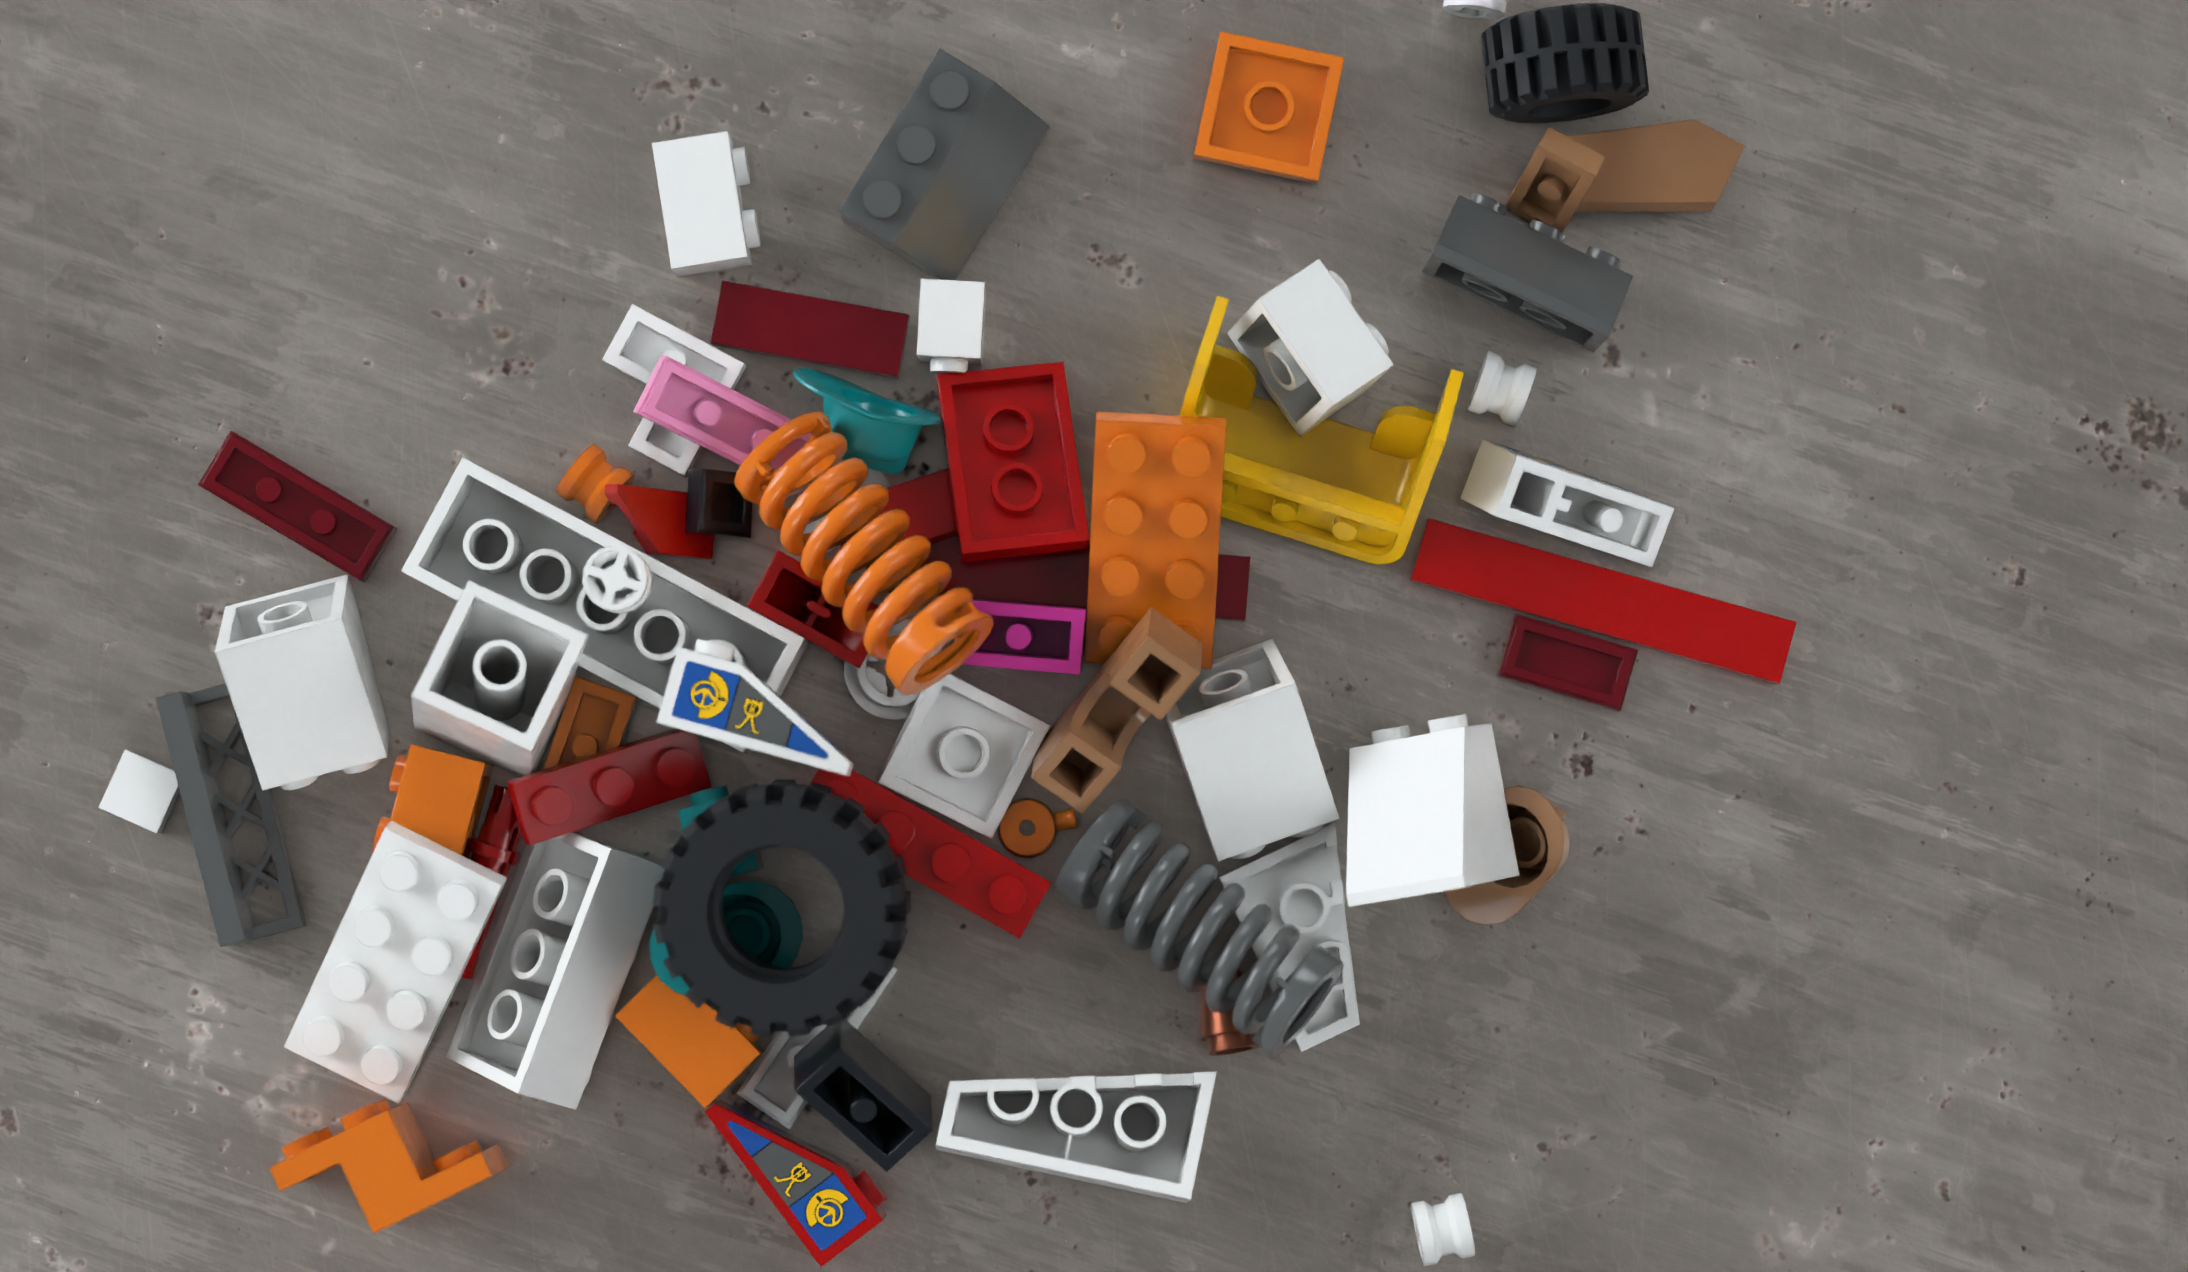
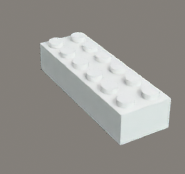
M463 457L401 570L405 574L456 601L459 600L469 580L587 634L588 638L579 666L660 709L678 647L694 651L697 639L735 649L732 662L748 667L781 696L809 644L803 637ZM610 546L626 547L641 556L650 567L653 578L651 593L646 602L635 611L624 614L608 612L594 604L585 593L582 582L583 570L589 558L598 550ZM724 742L729 746L748 755L752 751V749Z

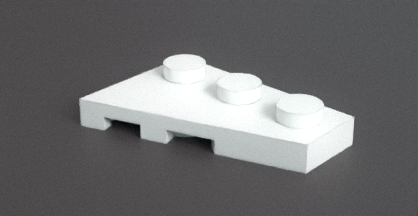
M1335 823L1323 827L1313 835L1302 837L1218 877L1224 889L1232 883H1238L1245 890V897L1235 912L1240 924L1250 911L1259 904H1266L1272 910V919L1251 946L1257 960L1275 935L1285 925H1294L1300 932L1298 942L1276 969L1269 981L1273 993L1279 988L1275 983L1277 978L1280 977L1285 981L1314 946H1322L1343 962L1341 974L1332 990L1314 1016L1295 1038L1301 1052L1360 1025Z

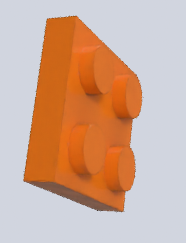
M1220 31L1193 158L1317 185L1345 57Z

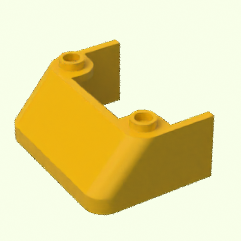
M1217 296L1179 416L1226 418L1221 517L1371 564L1384 565L1399 560L1406 551L1444 448L1464 373L1451 369L1436 413L1413 406H1396L1386 410L1381 415L1374 433L1327 418L1299 437L1275 402L1253 395L1258 381V372L1253 362L1240 352L1216 345L1229 299Z

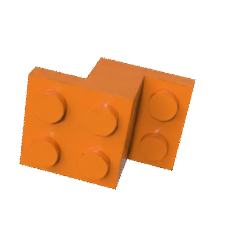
M383 1099L341 1118L340 1121L345 1131L335 1136L332 1135L329 1127H326L281 1147L286 1159L269 1167L279 1190L282 1191L305 1182L337 1165H341L374 1234L510 1166L499 1144L483 1151L478 1140L435 1160L409 1103L391 1108L387 1099Z

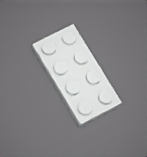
M390 821L382 832L284 1047L399 1104L409 1089L505 885L507 877L400 824Z

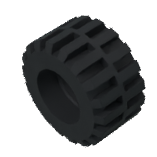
M1583 3L1547 7L1505 18L1481 34L1489 112L1495 117L1517 123H1552L1579 120L1622 110L1643 99L1649 93L1640 13L1635 10L1605 3Z

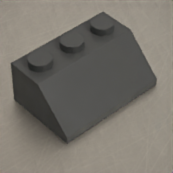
M939 49L840 208L839 213L843 223L933 278L956 280L1048 132L1050 125L995 81L944 50Z
M1473 193L1471 199H1467L1458 195L1422 273L1594 353L1609 337L1633 278L1632 275L1620 270L1623 262L1614 255L1598 248L1588 247L1586 254L1563 243L1565 234L1543 222L1531 220L1527 227L1505 216L1508 208L1490 197Z

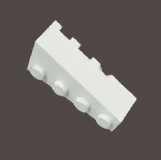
M1217 1071L1186 1074L1158 1073L1130 1076H1070L1069 1078L1046 1079L1020 1078L949 1081L936 1141V1150L1187 1203L1191 1200Z

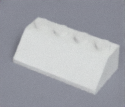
M575 831L530 846L527 844L446 1057L518 1094L577 1110L583 1091L590 1080L592 1068L605 1033L614 1017L615 1007L630 967L636 959L638 946L654 907L655 885L661 881L664 868L636 854Z

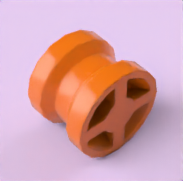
M594 443L568 469L558 484L555 493L566 501L576 500L585 509V516L597 525L617 505L611 504L606 497L605 485H631L635 475L625 467L615 468L606 461V452Z

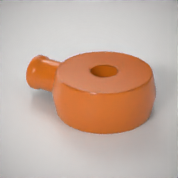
M1022 798L1010 803L997 828L1001 844L1009 853L1020 858H1035L1041 856L1052 847L1058 831L1077 829L1078 826L1074 808L1053 813L1050 807L1040 800ZM1026 820L1032 821L1035 825V831L1030 836H1024L1020 832V825Z

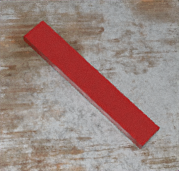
M1430 518L1426 520L1410 581L1773 684H1780L1797 624L1795 621Z

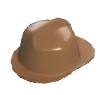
M1520 785L1504 788L1519 876L1443 891L1453 910L1466 920L1484 925L1507 921L1520 912L1549 880L1562 869L1569 855L1570 837L1567 825L1564 822L1568 815L1562 808L1554 807L1552 802L1536 789Z

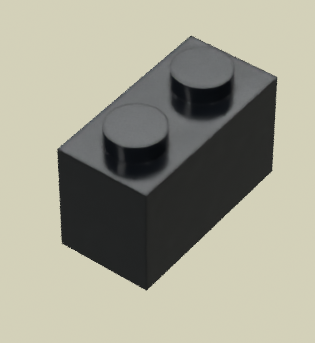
M846 1019L829 1028L826 1026L794 1056V1091L886 1172L933 1131L931 1095Z

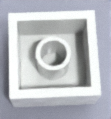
M1320 259L1260 297L1227 333L1239 352L1253 362L1258 372V379L1299 437L1360 397L1394 365L1388 357V346L1381 333L1373 325L1363 322L1351 305V294L1343 279L1334 271H1328Z

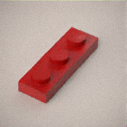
M677 728L507 781L524 843L529 846L711 788L697 734Z

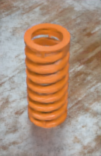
M821 411L809 412L784 424L753 449L736 472L734 478L735 487L746 500L760 507L759 513L766 526L781 531L780 540L785 550L793 555L801 556V567L806 576L814 581L822 582V593L826 601L835 607L843 608L842 614L846 626L856 633L864 634L863 641L866 651L877 659L887 660L885 665L887 676L899 692L904 695L918 693L942 680L964 663L990 634L994 625L993 619L989 614L978 611L973 604V594L964 587L954 588L931 602L949 583L952 577L951 567L946 562L935 561L917 570L930 554V541L925 536L914 535L898 543L910 526L908 514L903 510L893 509L878 516L889 501L888 490L884 485L877 483L860 488L868 476V465L864 460L855 457L838 463L847 450V439L843 434L832 432L830 419L825 413ZM810 433L811 436L807 443L784 465L775 470L770 462L779 451L799 436ZM807 488L792 507L783 508L786 498ZM827 515L813 532L803 534L806 525ZM849 539L834 558L824 559L829 549ZM873 563L856 583L845 585L849 575ZM900 584L877 609L866 611L871 600L878 598ZM926 606L912 619L901 634L887 637L893 625L900 623ZM952 639L955 640L953 644H951L944 650L940 651L939 653L933 655L939 648H941L947 642H949Z

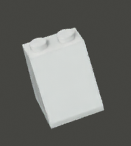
M348 574L225 607L215 653L262 790L281 786L283 790L299 789L313 783L319 775L342 769L347 774L359 773L376 766L380 759L387 758L390 731Z
M468 580L411 695L414 729L519 777L535 773L558 726L588 635Z
M1273 639L1213 659L1212 669H1201L1200 675L1165 715L1207 836L1218 861L1227 858L1244 859L1262 851L1266 844L1289 836L1301 838L1319 832L1326 823L1339 819L1296 683Z
M1466 714L1428 721L1429 734L1411 737L1409 725L1371 732L1373 744L1350 748L1346 883L1349 907L1464 888L1519 876L1492 723L1468 726Z

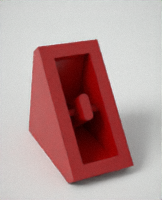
M777 550L746 606L774 623L803 637L808 642L860 669L868 654L864 646V634L856 633L846 626L842 614L843 608L835 607L826 601L822 593V582L808 578L803 572L801 562ZM870 601L866 611L877 609L879 606Z

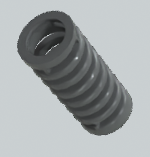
M1118 800L1100 815L1079 840L1060 870L1054 889L1078 909L1090 910L1097 907L1096 918L1104 929L1119 930L1124 927L1123 939L1129 948L1133 951H1144L1151 948V962L1159 971H1173L1178 968V982L1187 992H1199L1206 988L1205 1002L1209 1009L1215 1013H1226L1234 1009L1233 1024L1235 1028L1242 1034L1257 1032L1252 1041L1272 1057L1278 1055L1296 1038L1322 1005L1341 974L1343 962L1322 946H1314L1285 981L1280 977L1277 978L1275 983L1279 988L1259 1004L1276 969L1288 956L1300 937V932L1294 925L1287 924L1282 927L1260 958L1240 978L1231 984L1246 952L1272 919L1271 908L1266 904H1259L1246 916L1229 942L1203 964L1218 932L1241 905L1245 897L1244 888L1238 883L1228 885L1211 905L1201 922L1187 936L1176 943L1187 917L1201 902L1217 879V868L1211 863H1204L1189 877L1172 904L1148 924L1158 899L1183 870L1190 858L1191 851L1189 846L1183 842L1172 845L1158 861L1142 887L1121 903L1131 878L1154 853L1163 838L1164 831L1157 822L1146 824L1132 839L1114 866L1108 858L1112 860L1115 856L1114 850L1128 828L1131 826L1136 830L1146 817L1144 813L1128 800ZM1102 866L1110 870L1107 875L1092 885L1095 874Z

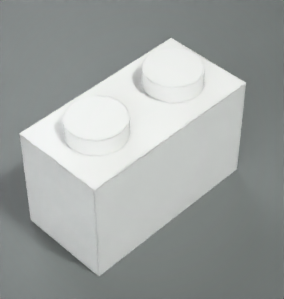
M728 131L652 143L671 269L675 275L683 277L752 266L750 248L761 247L755 209L743 210L740 186L751 184L745 147L734 148Z

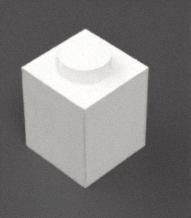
M921 279L916 355L919 362L930 363V373H965V371H968V365L982 366L986 304L985 282Z

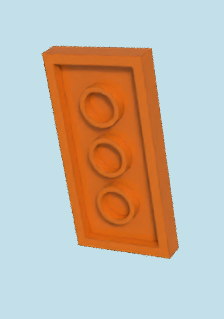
M1096 412L1085 642L1086 663H1105L1152 607L1202 643L1201 669H1212L1226 418Z

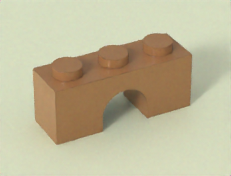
M1151 607L1047 732L1034 756L1031 778L1083 814L1122 768L1124 753L1143 723L1151 715L1161 721L1200 675L1202 643Z

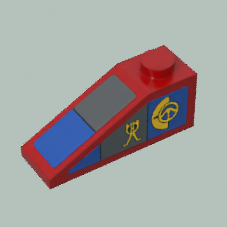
M722 1100L704 1111L820 1267L828 1263L886 1217L887 1214L880 1205L887 1200V1197L876 1180L865 1168L856 1174L848 1163Z

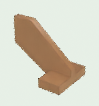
M1695 119L1566 136L1548 127L1505 206L1508 208V211L1529 222L1531 220L1540 221L1558 229L1562 233L1574 212H1711L1745 145Z

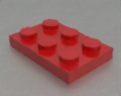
M1064 362L965 371V373L937 374L936 386L961 563L1088 549L1090 538Z

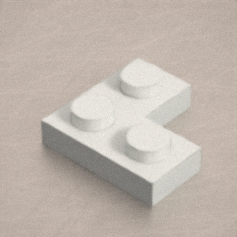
M634 304L631 305L602 359L606 364L647 384L660 356L666 355L733 390L746 368L745 363ZM644 417L628 444L631 449L686 478L689 474V469L693 467L703 448Z

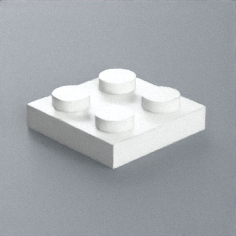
M950 673L942 680L920 692L876 780L992 839L1050 725Z

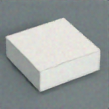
M125 749L98 808L154 833L161 834L180 793L175 771L134 751Z

